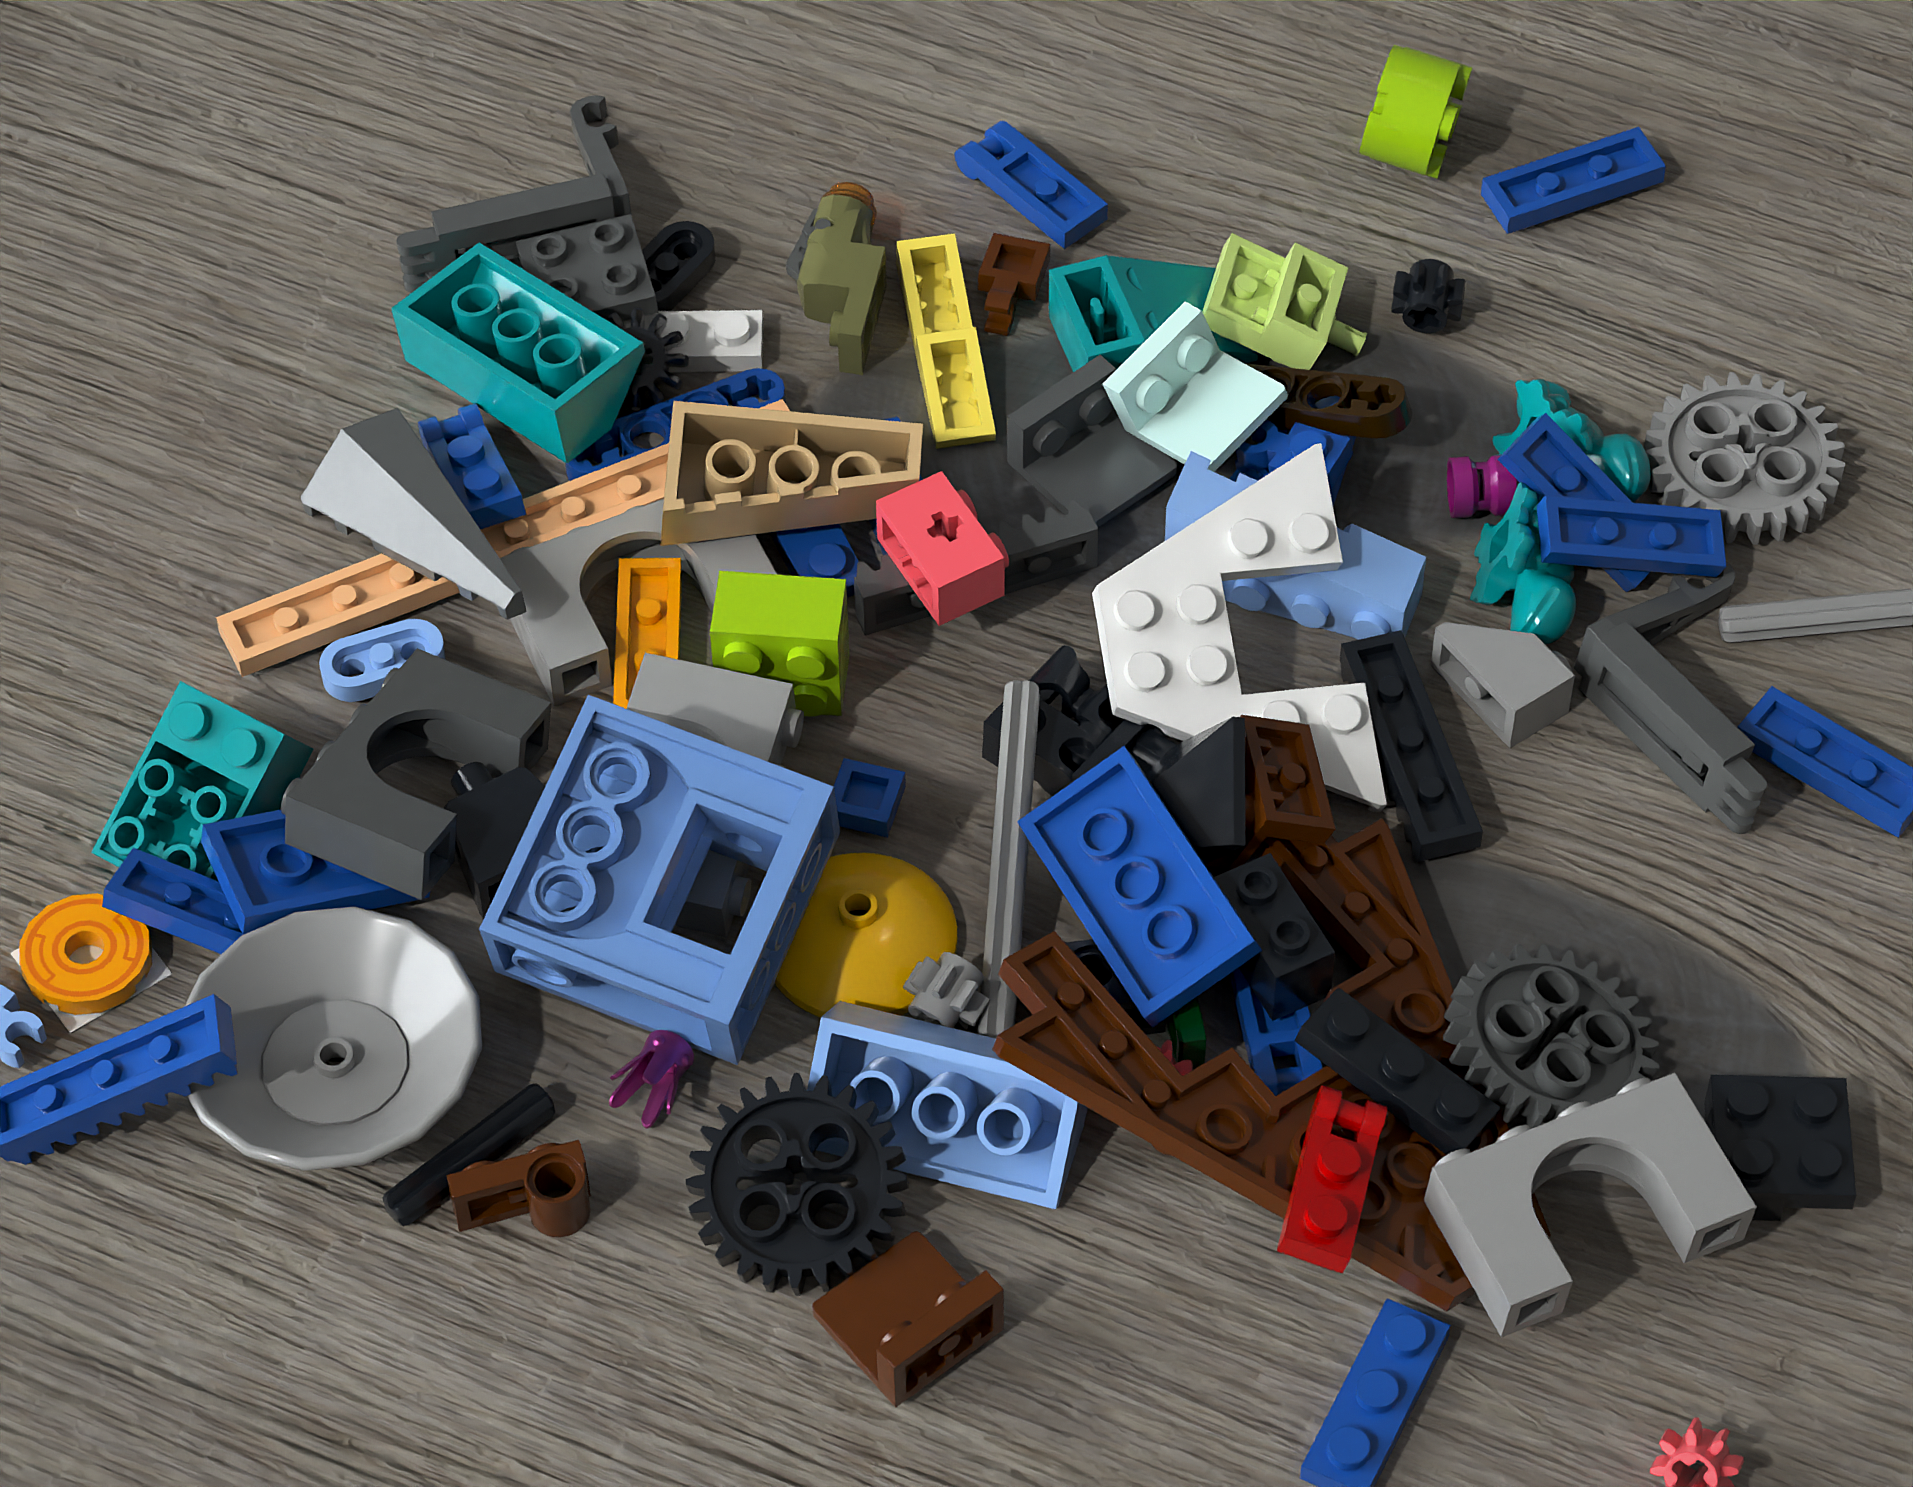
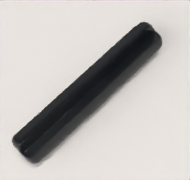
M537 1083L525 1087L385 1192L382 1199L390 1217L400 1226H408L450 1195L446 1175L461 1172L467 1166L476 1162L495 1161L552 1118L556 1112L552 1098Z

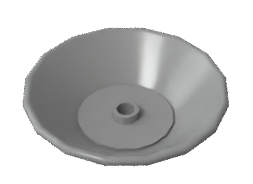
M359 907L294 912L240 936L199 975L185 1005L187 1006L215 994L231 1006L238 1074L231 1077L216 1072L213 1074L214 1085L205 1086L195 1082L190 1084L191 1094L188 1095V1098L201 1123L245 1156L302 1171L366 1165L420 1140L462 1099L482 1051L480 997L454 951L410 920ZM344 1058V1061L337 1065L325 1064L331 1059Z

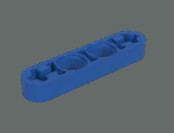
M750 369L615 420L610 431L568 464L565 463L568 481L669 443L673 401L727 406L730 403L732 406L760 408L781 399L786 403L783 380L775 372L768 369ZM758 395L760 399L767 401L759 403L755 397L750 396ZM646 432L657 433L664 438L660 445L650 449L640 448L632 443L636 436ZM621 445L623 457L619 456L618 447L614 448L615 446ZM593 457L594 461L601 464L592 466L588 460L584 459Z

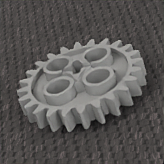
M1729 372L1727 384L1724 386H1719L1708 375L1704 378L1702 392L1686 383L1682 387L1680 400L1667 396L1664 401L1663 412L1653 413L1650 430L1646 432L1644 444L1651 469L1649 490L1656 493L1664 492L1662 505L1721 510L1722 528L1725 529L1727 543L1732 544L1738 531L1747 532L1749 540L1753 545H1758L1761 531L1766 530L1780 542L1784 539L1787 524L1794 530L1803 533L1806 531L1809 517L1821 520L1824 516L1826 503L1834 504L1845 468V463L1842 462L1845 445L1843 442L1835 441L1838 430L1836 423H1822L1825 413L1823 405L1809 409L1804 408L1807 392L1801 391L1789 398L1783 395L1785 381L1779 380L1771 389L1763 388L1761 375L1756 373L1749 385H1741L1735 372Z

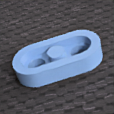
M406 619L338 639L328 645L320 657L319 665L323 685L332 697L341 701L357 702L372 698L381 690L387 674L393 668L399 669L417 648L445 659L442 634L435 625L428 621ZM352 674H361V675L354 676V677H348L349 675H352Z

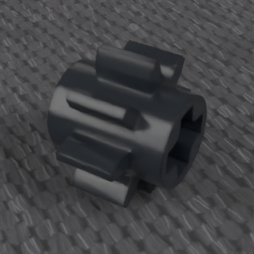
M1423 259L1416 261L1411 266L1409 273L1404 271L1396 272L1391 312L1395 314L1403 313V321L1406 326L1416 332H1438L1446 326L1448 319L1458 322L1461 320L1466 281L1465 279H1454L1452 268L1440 260Z

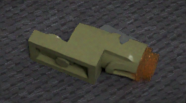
M851 182L837 183L821 197L818 209L812 210L802 229V234L786 262V273L797 281L798 293L805 316L815 321L831 324L829 345L838 347L839 372L863 375L887 287L886 248L871 245V233L877 216L872 194L863 186Z

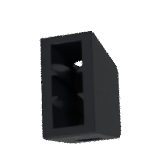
M471 762L461 767L453 775L451 785L458 794V797L448 801L444 809L457 814L455 855L477 909L484 919L544 791L545 785L527 768L517 767L493 779L483 763Z

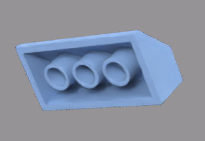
M839 1001L821 1017L807 1091H813L819 1079L824 1075L829 1078L832 1097L834 1098L848 1085L854 1087L857 1094L855 1110L869 1101H874L879 1114L872 1126L891 1122L896 1135L884 1147H902L906 1161L893 1168L894 1170L1057 1209L1087 1113L1086 1106L999 1058L992 1050L996 1038ZM829 1138L820 1143L816 1150L843 1157L848 1150L849 1142L842 1138Z

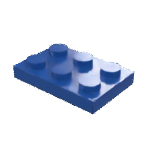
M281 810L203 824L202 846L242 935L294 912L344 907H359L371 910L420 900L285 844L286 815ZM430 892L425 896V898L430 897Z

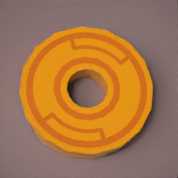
M98 893L71 895L46 906L29 922L19 942V964L23 978L34 997L43 1003L46 1000L50 1004L58 1005L59 1011L79 1015L101 1013L127 1001L136 992L135 986L142 980L144 974L147 977L151 969L152 942L146 925L102 907L103 895ZM92 945L103 950L102 954L90 963L80 964L69 959L76 949L83 946Z

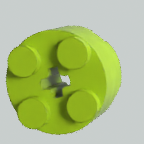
M1393 45L1376 91L1378 94L1373 110H1370L1359 154L1379 162L1438 179L1448 147L1438 142L1439 139L1447 142L1449 138L1452 139L1462 105L1453 103L1452 98L1463 100L1473 67L1409 47L1404 48Z

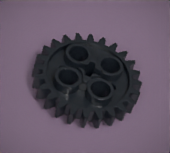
M794 1073L789 1091L780 1092L772 1077H767L765 1081L766 1097L757 1100L748 1089L743 1087L740 1089V1095L744 1108L738 1113L723 1104L717 1107L725 1124L722 1130L708 1126H702L700 1129L704 1140L711 1146L710 1151L699 1150L690 1152L689 1157L693 1165L704 1171V1174L686 1179V1186L691 1194L705 1198L696 1201L688 1209L694 1221L711 1220L698 1234L705 1246L723 1241L715 1254V1258L722 1267L740 1258L737 1275L745 1284L761 1270L763 1271V1285L767 1292L773 1293L781 1278L788 1277L795 1296H801L806 1277L815 1276L821 1289L826 1292L830 1289V1271L838 1268L848 1278L855 1273L851 1260L857 1255L868 1262L877 1258L870 1243L874 1237L883 1241H894L893 1229L884 1221L885 1216H905L906 1210L903 1202L891 1196L890 1193L908 1189L909 1181L906 1174L891 1171V1169L905 1162L906 1158L902 1147H884L896 1135L891 1122L872 1126L879 1114L874 1101H869L858 1109H854L857 1094L853 1086L848 1085L834 1098L832 1097L828 1076L822 1075L814 1090L806 1091L800 1073ZM836 1137L849 1142L847 1152L837 1161L822 1162L814 1157L816 1149L826 1139ZM771 1139L781 1144L780 1152L768 1163L756 1164L747 1160L749 1150L760 1140ZM805 1173L808 1181L802 1183L800 1194L790 1195L786 1186L793 1184L795 1174ZM850 1177L858 1180L857 1185L851 1188H844L839 1184H834L845 1181ZM741 1180H753L759 1183V1185L750 1186L745 1190L737 1188ZM827 1204H842L849 1209L845 1221L836 1228L823 1229L814 1224L815 1215L819 1209ZM772 1205L780 1209L778 1220L770 1228L757 1231L746 1226L749 1214L758 1206Z

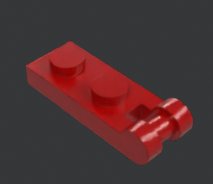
M1321 1085L1310 1114L1277 1252L1343 1274L1351 1259L1377 1144L1385 1123L1388 1107L1369 1100L1362 1106L1342 1099V1091ZM1333 1124L1354 1131L1353 1141L1331 1134Z

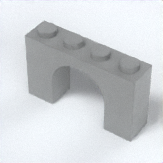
M664 499L647 505L632 507L623 514L598 523L574 528L567 534L540 544L516 549L509 555L501 557V561L522 591L527 610L526 613L513 617L510 621L553 706L556 707L612 686L608 647L587 606L592 596L601 586L618 576L619 558H681L682 578L698 589L713 614L719 570L777 574L756 535L661 546Z
M646 652L627 705L628 710L786 768V766L781 765L786 748H796L804 721V712L796 709L793 684ZM709 850L675 926L727 937L734 915L742 917L748 906L751 893V879L746 878L750 865Z
M1676 1073L1655 1081H1651L1649 1078L1635 1080L1624 1086L1614 1097L1593 1105L1588 1101L1576 1103L1562 1111L1555 1120L1535 1128H1531L1529 1125L1517 1126L1500 1136L1494 1144L1473 1152L1469 1149L1453 1151L1440 1159L1432 1167L1424 1202L1501 1337L1563 1313L1573 1280L1540 1225L1533 1208L1531 1196L1540 1185L1557 1175L1580 1170L1596 1171L1619 1178L1632 1186L1651 1207L1683 1263L1744 1240L1756 1210V1205Z

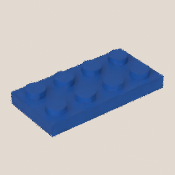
M1125 746L1017 821L1141 1015L1152 1027L1262 951V948Z

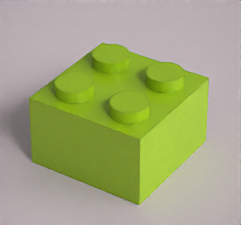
M719 570L710 627L713 667L793 684L796 709L802 710L804 716L812 717L821 714L842 716L850 657L846 579Z

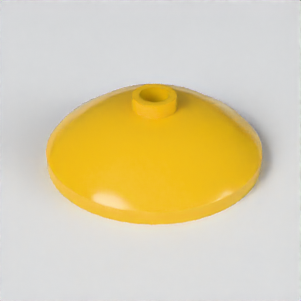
M866 852L831 856L826 863L774 983L794 1004L818 1017H822L839 1001L901 1016L909 1012L908 1007L915 995L903 989V985L919 961L923 962L925 957H930L937 962L943 952L956 954L957 923L952 905L941 887L929 875L906 861L892 856ZM855 910L868 911L866 914L861 916H855L849 913Z

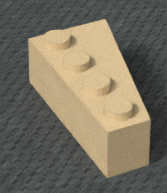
M673 401L662 513L661 546L876 519V500L919 481L923 424Z

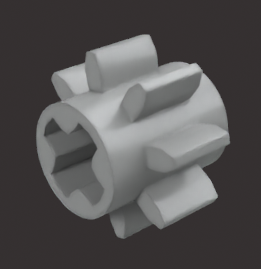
M943 952L937 962L930 957H925L923 962L919 961L903 985V989L915 995L908 1007V1011L917 1020L954 1028L957 1025L961 1029L967 1030L969 1025L974 1026L990 1001L988 997L977 992L985 979L984 975L969 961L950 952Z

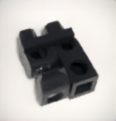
M1061 646L1028 680L1038 685L1040 694L1034 780L1051 796L1057 794L1123 746L1131 753L1142 771L1146 773L1173 746L1177 745L1167 735L1158 730L1157 726L1152 724L1139 725L1112 715L1107 684L1097 691L1090 688V678L1079 664L1076 653L1070 646ZM1059 694L1062 697L1061 712L1050 705ZM1003 702L989 715L983 725L982 758L997 767L999 765Z

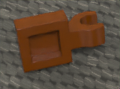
M993 233L978 273V290L989 292L985 302V310L989 311L984 332L1008 336L1013 324L1018 298L1036 301L1050 262L1051 244Z

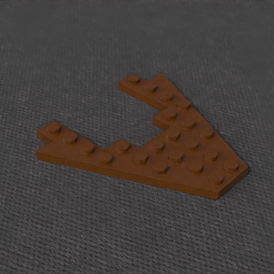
M1380 819L1339 843L1332 835L1324 844L1266 837L1255 850V853L1259 857L1271 853L1307 910L1363 970L1329 990L1325 1000L1338 987L1449 1070L1464 1079L1470 1067L1451 1064L1449 1058L1457 1045L1443 1040V1035L1451 1023L1444 1018V1013L1452 1001L1451 995L1454 990L1389 826L1385 821ZM1055 931L1004 958L998 972L1002 980L1033 1014L998 1034L992 1050L999 1058L1151 1143L1157 1151L1165 1155L1174 1156L1285 1219L1310 1114L1321 1085L1342 1091V1099L1362 1106L1365 1105L1367 1100L1376 1103L1328 1066L1275 1096L1233 1047L1182 1076ZM1482 1085L1472 1086L1483 1095L1486 1092ZM1501 1109L1493 1123L1469 1149L1471 1152L1494 1144L1500 1136L1509 1131L1507 1123L1503 1121ZM1387 1111L1385 1123L1377 1144L1351 1258L1447 1312L1476 1292L1424 1202L1432 1167L1446 1154ZM1334 1124L1331 1130L1333 1135L1350 1141L1354 1139V1131ZM1533 1193L1531 1196L1536 1217L1547 1237L1550 1238L1551 1233L1535 1193Z

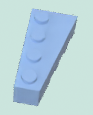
M1190 451L1166 506L1165 541L1256 483L1257 480L1239 473L1236 482L1208 470L1211 462L1210 459ZM1350 524L1344 530L1337 528L1343 563L1337 570L1222 581L1225 601L1235 603L1249 611L1266 612L1294 620L1305 627L1322 628L1356 638L1357 640L1402 630L1405 638L1422 596L1426 556L1357 525Z

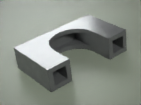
M417 648L399 669L393 668L387 674L381 690L367 705L361 704L358 706L351 717L349 726L335 741L330 740L325 743L318 754L316 763L301 779L295 778L289 784L281 803V812L286 815L285 844L423 900L454 863L457 814L399 791L386 784L376 774L393 763L415 757H440L465 765L471 762H481L494 777H498L517 767L527 768L530 771L548 750L551 702Z

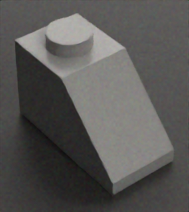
M1444 622L1435 628L1431 666L1509 748H1512L1569 713L1575 675L1565 657L1557 651H1551L1535 634Z

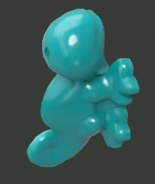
M1544 379L1518 380L1515 383L1518 393L1516 408L1520 423L1514 432L1493 436L1492 442L1499 451V455L1503 454L1536 418L1547 413L1632 502L1645 493L1651 477L1650 462L1645 449L1636 438L1628 434L1604 436L1596 422L1586 414L1570 407L1571 399L1569 393L1556 383Z
M1520 482L1510 507L1497 525L1485 523L1482 528L1481 538L1474 551L1475 557L1479 558L1478 563L1481 564V567L1476 575L1477 583L1471 593L1470 600L1474 603L1490 606L1501 599L1505 591H1514L1510 631L1535 634L1547 645L1560 639L1573 621L1576 610V597L1574 589L1569 583L1574 578L1575 566L1541 563L1537 493L1532 491L1525 483Z

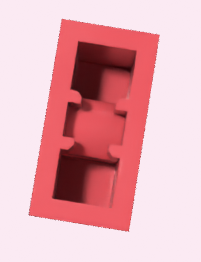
M942 471L876 500L877 540L938 626L1005 596V568L1009 566V557L1004 544L995 533H986L978 522L977 512L969 495L962 489L956 491Z

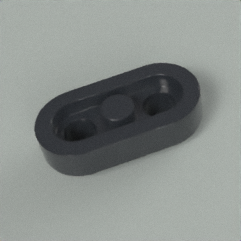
M680 221L672 223L663 228L642 249L656 296L658 311H671L710 272L715 264L714 237L708 228L697 222Z

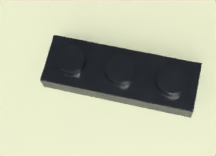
M1339 987L1301 1026L1294 1040L1376 1103L1388 1107V1112L1446 1155L1459 1149H1470L1493 1123L1501 1107Z

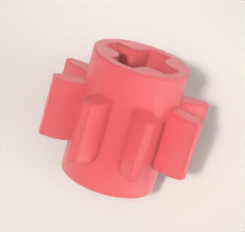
M1693 1418L1687 1432L1682 1437L1676 1431L1669 1428L1664 1432L1659 1445L1666 1454L1655 1458L1650 1468V1474L1664 1476L1667 1487H1735L1727 1476H1734L1739 1473L1744 1463V1457L1736 1454L1730 1455L1726 1443L1730 1433L1727 1428L1716 1433L1713 1430L1702 1428L1699 1418ZM1697 1460L1705 1464L1696 1471L1689 1467Z

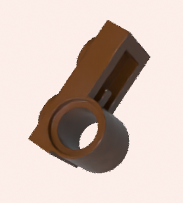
M579 1139L564 1144H542L533 1148L527 1154L497 1162H476L467 1166L461 1172L446 1175L459 1232L529 1213L532 1224L541 1233L551 1237H566L582 1229L590 1216L589 1197L591 1193L586 1160ZM554 1190L569 1191L568 1194L558 1198L545 1196Z

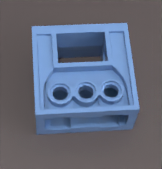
M588 695L479 928L494 971L647 1031L667 1030L682 1037L691 1048L738 1065L840 834L834 786ZM709 850L767 871L730 955L672 933Z

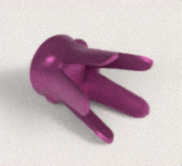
M667 1030L651 1032L640 1054L610 1077L611 1080H615L632 1068L611 1095L609 1106L613 1108L621 1107L646 1082L653 1086L642 1114V1125L647 1129L656 1122L666 1099L667 1114L670 1115L679 1079L694 1062V1053L690 1045L673 1032Z

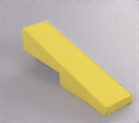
M955 233L897 241L896 267L935 447L937 449L995 441L996 431L976 327L972 325Z

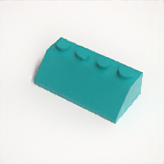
M480 242L391 308L405 361L469 402L476 403L480 409L567 464L611 430L645 352L642 341Z

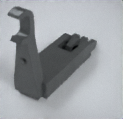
M595 95L581 98L570 108L572 130L589 176L431 211L433 227L403 233L396 239L398 253L401 255L399 260L401 270L404 273L403 282L405 290L412 293L479 242L522 268L516 245L518 240L631 214L629 193L610 149L619 144L617 126L609 123L600 127L587 125L591 121H602L608 115L605 96Z
M1726 561V568L1717 577L1706 576V580L1711 581L1712 584L1705 588H1695L1686 581L1684 576L1673 574L1668 593L1606 616L1587 626L1573 669L1582 676L1579 690L1705 813L1711 811L1732 832L1745 834L1752 827L1754 815L1758 811L1761 803L1760 799L1763 797L1767 787L1765 778L1746 761V759L1751 757L1755 744L1653 647V645L1688 622L1728 600L1735 581V572Z

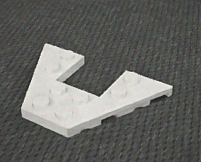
M1321 443L1314 444L1099 583L1092 592L1112 715L1139 725L1152 724L1159 727L1164 734L1182 741L1233 716L1249 715L1309 724L1325 789L1369 805V811L1381 812L1387 805L1365 683L1242 695L1222 581L1334 571L1343 563Z

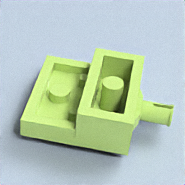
M1231 233L1222 248L1202 311L1211 331L1267 356L1279 364L1290 368L1306 370L1311 369L1327 342L1357 356L1367 336L1366 332L1336 320L1335 312L1348 267L1298 243H1294L1286 258Z

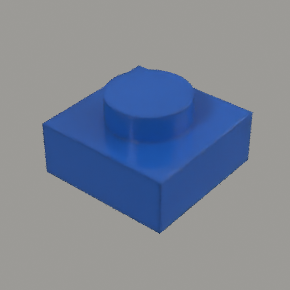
M844 758L834 783L839 826L888 838L906 787L905 772Z

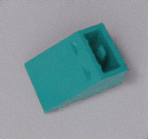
M1105 255L1049 269V319L1072 371H1076L1099 355L1105 358L1117 370L1184 302L1203 311L1216 268ZM1211 331L1219 349L1243 363L1257 360L1258 354L1256 351Z
M180 681L91 853L120 867L132 848H136L218 881L201 843L203 824L281 810L282 799L287 787L295 778L300 777L314 748Z

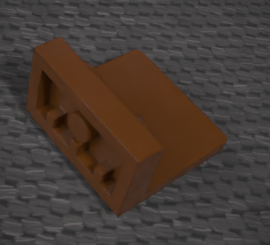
M1249 715L1240 716L1245 718L1246 846L1206 863L1205 865L1213 877L1245 864L1266 837L1324 844L1336 830L1309 724Z
M914 1231L817 1299L812 1304V1313L816 1320L896 1408L1004 1330V1289L987 1270L967 1283L922 1233Z

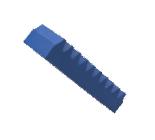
M215 994L0 1086V1157L8 1162L14 1161L27 1165L32 1162V1151L47 1155L54 1153L53 1142L55 1141L68 1145L76 1144V1132L97 1135L100 1133V1122L116 1126L122 1124L123 1112L138 1116L146 1114L144 1104L146 1102L165 1106L168 1104L167 1093L172 1092L188 1096L191 1094L190 1084L193 1082L205 1086L214 1085L213 1074L216 1072L231 1077L237 1075V1057L231 1006Z

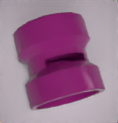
M1502 454L1491 455L1484 462H1474L1468 456L1449 457L1447 463V497L1449 512L1452 518H1470L1476 511L1487 510L1495 516H1504L1506 514L1517 485L1516 478L1497 460Z

